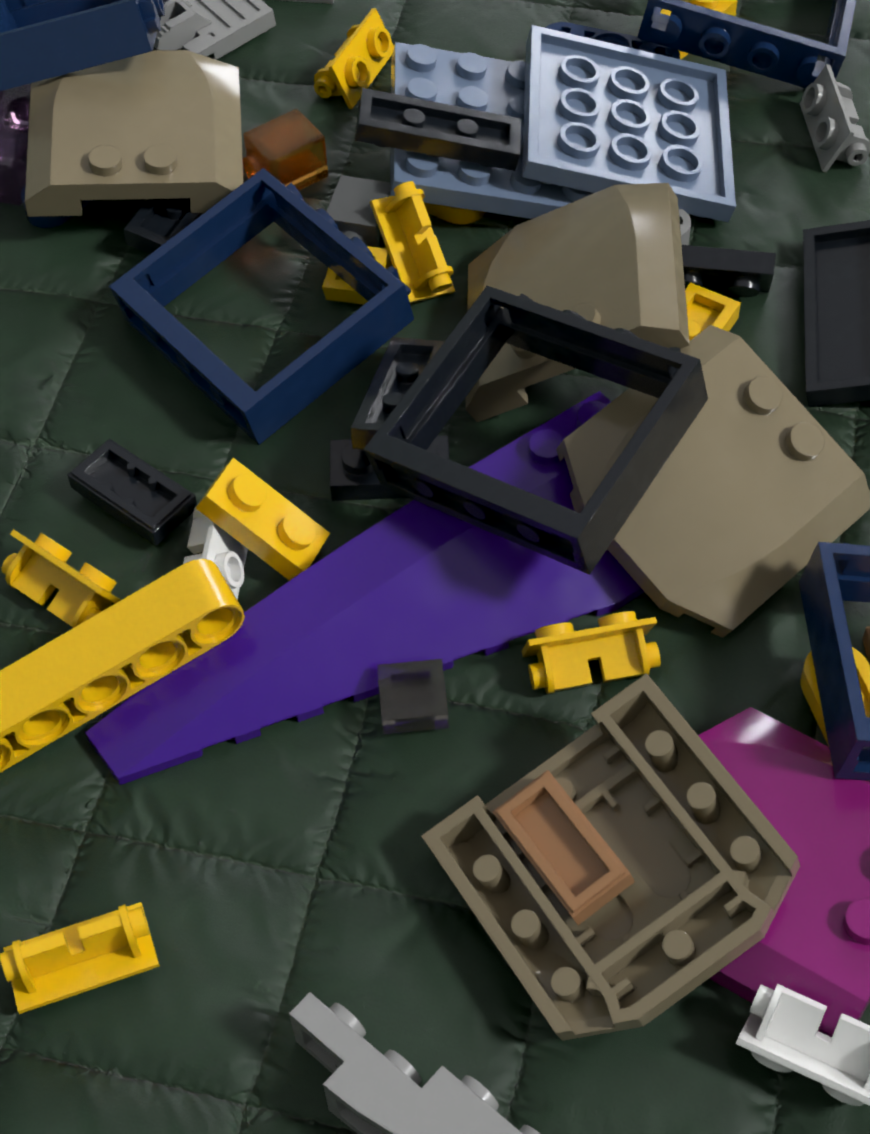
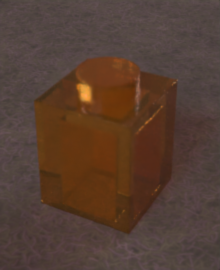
M297 108L243 133L247 155L243 158V167L248 178H251L264 168L285 186L292 183L299 191L328 177L325 136Z

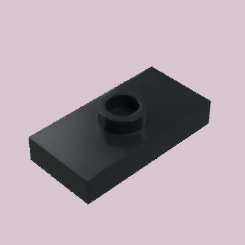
M110 438L67 474L72 489L155 546L185 521L197 506L196 496Z

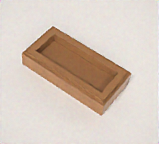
M546 770L492 811L577 925H580L635 882L628 869L549 770Z

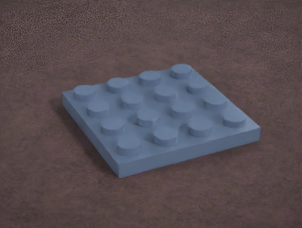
M531 25L526 40L522 177L544 184H555L587 191L592 194L618 184L669 183L678 197L679 209H683L688 214L699 218L729 222L736 208L726 70Z
M395 42L391 58L392 94L520 118L521 152L516 170L512 171L496 167H485L480 164L444 157H432L423 153L390 147V196H395L393 189L396 186L413 181L416 189L423 190L425 194L424 203L533 219L589 196L592 193L555 184H544L522 177L526 62L494 59L471 52L459 53L435 49L423 44L411 45Z

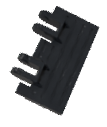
M870 220L803 229L805 380L808 406L815 407L870 400Z

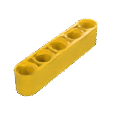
M207 559L187 562L0 670V773L233 636L242 626L245 615L218 566L213 561Z

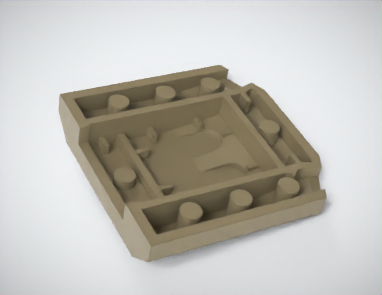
M157 50L31 83L25 205L28 217L82 216V200L190 198L191 213H205L243 184L239 67L188 50Z
M669 183L618 184L516 225L468 264L467 311L485 287L490 286L516 296H520L522 293L534 302L560 311H574L586 320L612 329H626L634 333L638 338L667 348L677 347L681 349L690 345L678 197ZM505 343L466 396V410L476 422H480L527 405L528 395L525 392V387L576 368Z
M710 325L690 340L689 346L680 349L681 353L700 359L708 400L607 550L659 609L678 618L683 613L715 627L711 633L724 638L808 564L818 542L832 543L870 509V490L864 472L740 336ZM629 388L564 438L557 447L559 460L562 461L565 458L574 489L570 492V497L576 512L580 513L659 398Z
M647 673L591 713L596 725L486 804L483 803L478 795L421 835L553 1031L562 1041L647 1025L765 937L800 868V862L795 852ZM546 770L550 771L635 880L632 885L580 925L576 924L492 812Z

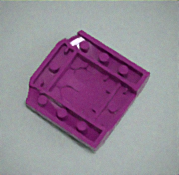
M750 707L698 736L795 852L800 862V868L765 937L709 979L750 1003H753L761 984L775 990L777 984H780L826 1005L827 1009L818 1031L832 1037L842 1013L860 1021L870 1002V781L835 778L828 746Z

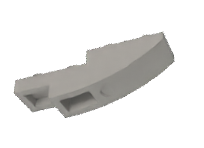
M309 992L289 1013L296 1042L332 1073L323 1083L328 1110L357 1134H540L528 1125H523L518 1130L496 1111L499 1108V1104L486 1087L468 1075H465L460 1081L443 1065L421 1088L419 1084L422 1079L415 1068L394 1050L389 1049L384 1055L363 1038L366 1035V1031L360 1021L339 1003L335 1002L328 1008Z

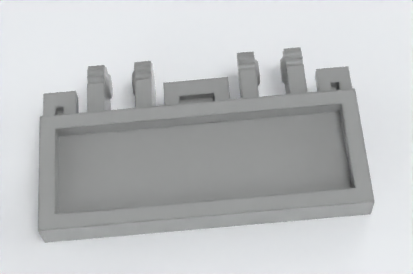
M169 0L164 5L165 16L161 17V31L157 32L154 47L157 50H180L183 48V50L206 57L210 55L213 59L217 60L275 27L274 11L262 0Z

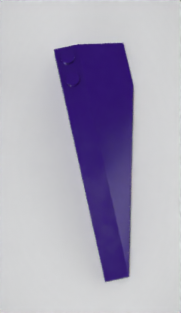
M598 391L471 465L469 468L574 510L570 497V492L574 489L565 458L560 461L556 449L564 438L606 407L611 401L601 391ZM413 500L304 570L245 611L243 624L233 636L132 695L86 731L85 734L119 785L202 757L204 748L226 740L235 739L236 744L261 736V728L296 716L297 721L301 722L324 714L323 706L352 697L355 703L451 669L454 666V660L477 652H484L485 656L508 649L509 641L531 634L538 628L565 623L570 619L590 612H594L596 617L613 612L643 594L644 591L608 550L605 551L589 575Z

